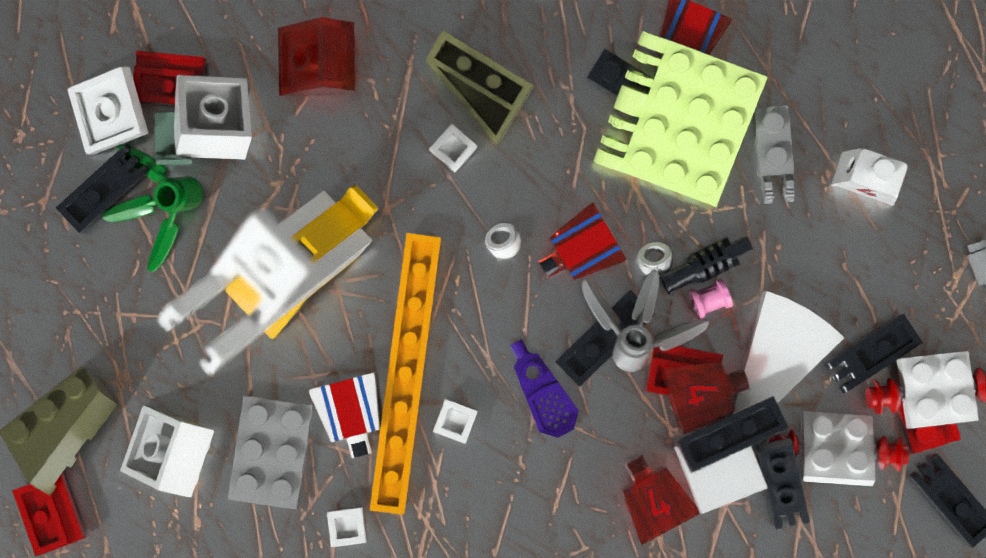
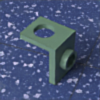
M175 111L154 112L156 165L192 164L191 157L175 156Z

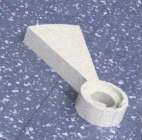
M768 291L762 292L740 373L743 372L747 387L735 390L728 416L774 396L778 403L844 337L811 310L788 298ZM705 425V426H703V427L697 429L696 431H698V430H700V429H702V428H704V427H706V426H709V425Z

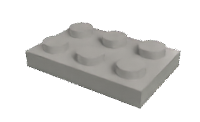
M243 396L227 500L298 509L314 405Z

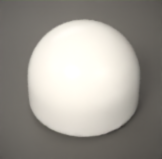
M500 223L488 231L485 243L494 256L507 259L516 255L520 250L521 236L513 224ZM506 232L510 234L506 242L495 244V238L499 233Z
M652 242L644 245L638 252L640 269L646 275L654 270L659 275L669 272L673 265L670 247L662 242ZM652 251H658L664 256L657 262L646 260L647 255Z

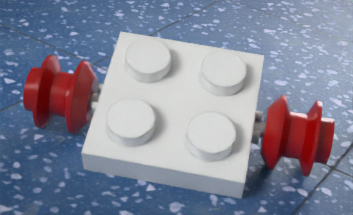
M969 351L897 359L900 387L892 378H887L885 386H880L877 380H872L870 387L866 388L865 397L869 408H873L877 415L881 414L883 407L887 406L892 413L897 412L901 401H903L906 429L978 421L976 398L980 402L986 401V374L982 368H976L972 375Z
M803 411L801 415V439H798L793 429H790L787 436L778 433L766 439V443L791 438L795 457L797 458L798 454H802V481L873 486L875 483V462L880 470H884L887 464H893L895 470L899 472L902 465H907L909 459L908 444H903L902 437L898 436L895 443H888L886 436L883 435L874 444L873 416Z

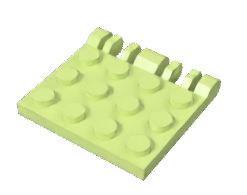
M642 30L638 44L663 53L662 58L635 49L633 57L639 62L658 66L654 79L638 71L627 70L625 78L648 86L650 90L646 93L626 85L621 86L613 108L639 117L638 121L634 123L621 117L610 115L608 122L616 128L633 132L630 142L627 143L614 136L603 135L601 139L602 144L626 153L622 156L609 150L598 148L593 161L607 168L621 171L716 207L766 83L767 76Z

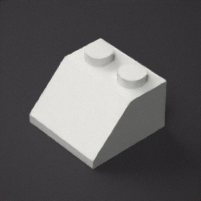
M177 75L174 114L175 156L245 159L252 138L247 78Z
M143 405L120 471L157 490L191 498L195 485L198 483L199 473L206 453L210 448L214 431L190 420Z

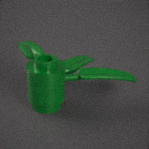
M126 144L117 146V151ZM127 145L130 152L124 158L128 161L136 155L140 161L134 167L139 169L145 165L150 170L146 176L159 183L154 191V199L149 194L131 199L107 210L102 218L109 222L138 218L153 213L155 211L154 205L170 213L169 218L164 219L148 260L147 269L149 272L157 270L164 262L179 231L178 224L174 223L177 213L196 209L202 201L203 190L200 183L193 177L168 178L164 175L166 173L164 165H156L153 157L135 147Z

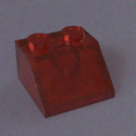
M320 17L279 27V96H330L355 91L354 22Z

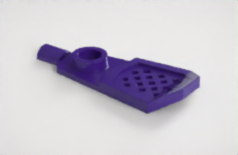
M522 339L510 345L517 358L514 369L539 432L560 438L574 430L579 410L539 354L529 353ZM529 366H536L539 369V376L536 379L532 380L526 376V370Z

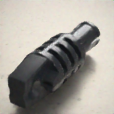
M725 237L689 255L686 263L665 274L659 275L661 283L669 295L695 281L697 283H704L740 265L738 257L754 248L748 237H742L730 243L728 237Z

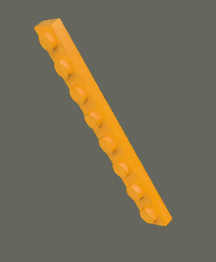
M412 233L406 234L370 502L371 511L405 514L441 237Z

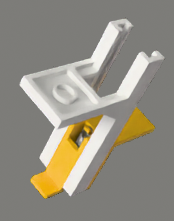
M354 184L337 203L323 191L279 224L261 208L249 218L211 273L169 304L158 321L169 331L226 288L229 296L248 316L206 349L210 355L203 359L200 364L211 375L263 332L274 339L307 298L361 255L372 241L361 228L378 210L377 205Z

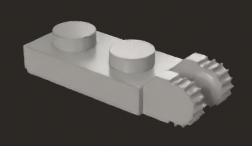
M789 105L755 108L753 113L757 172L758 178H761L764 204L773 202L774 189L771 177L782 176V192L785 202H794L795 190L792 175L795 173Z

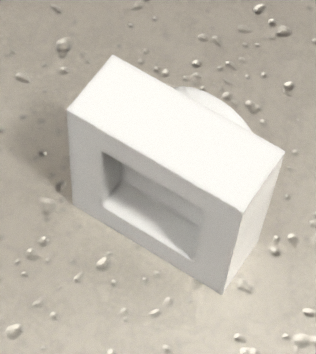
M451 123L429 148V151L456 173L478 146Z
M445 399L433 432L466 444L478 411Z
M363 507L327 512L331 547L367 542Z

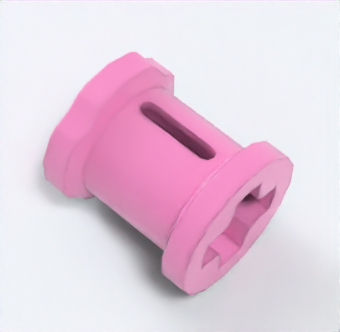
M723 279L717 280L714 285L698 291L691 289L688 291L691 304L699 319L705 318V314L722 307L727 309L733 306L730 293Z

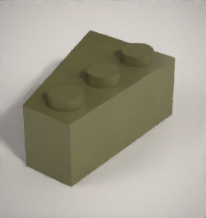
M444 30L440 33L425 59L427 64L464 105L496 145H500L535 85Z
M81 366L0 429V435L29 484L51 495L57 487L54 485L56 480L67 466L72 467L77 460L74 457L87 439L92 440L118 404L103 381L84 366Z

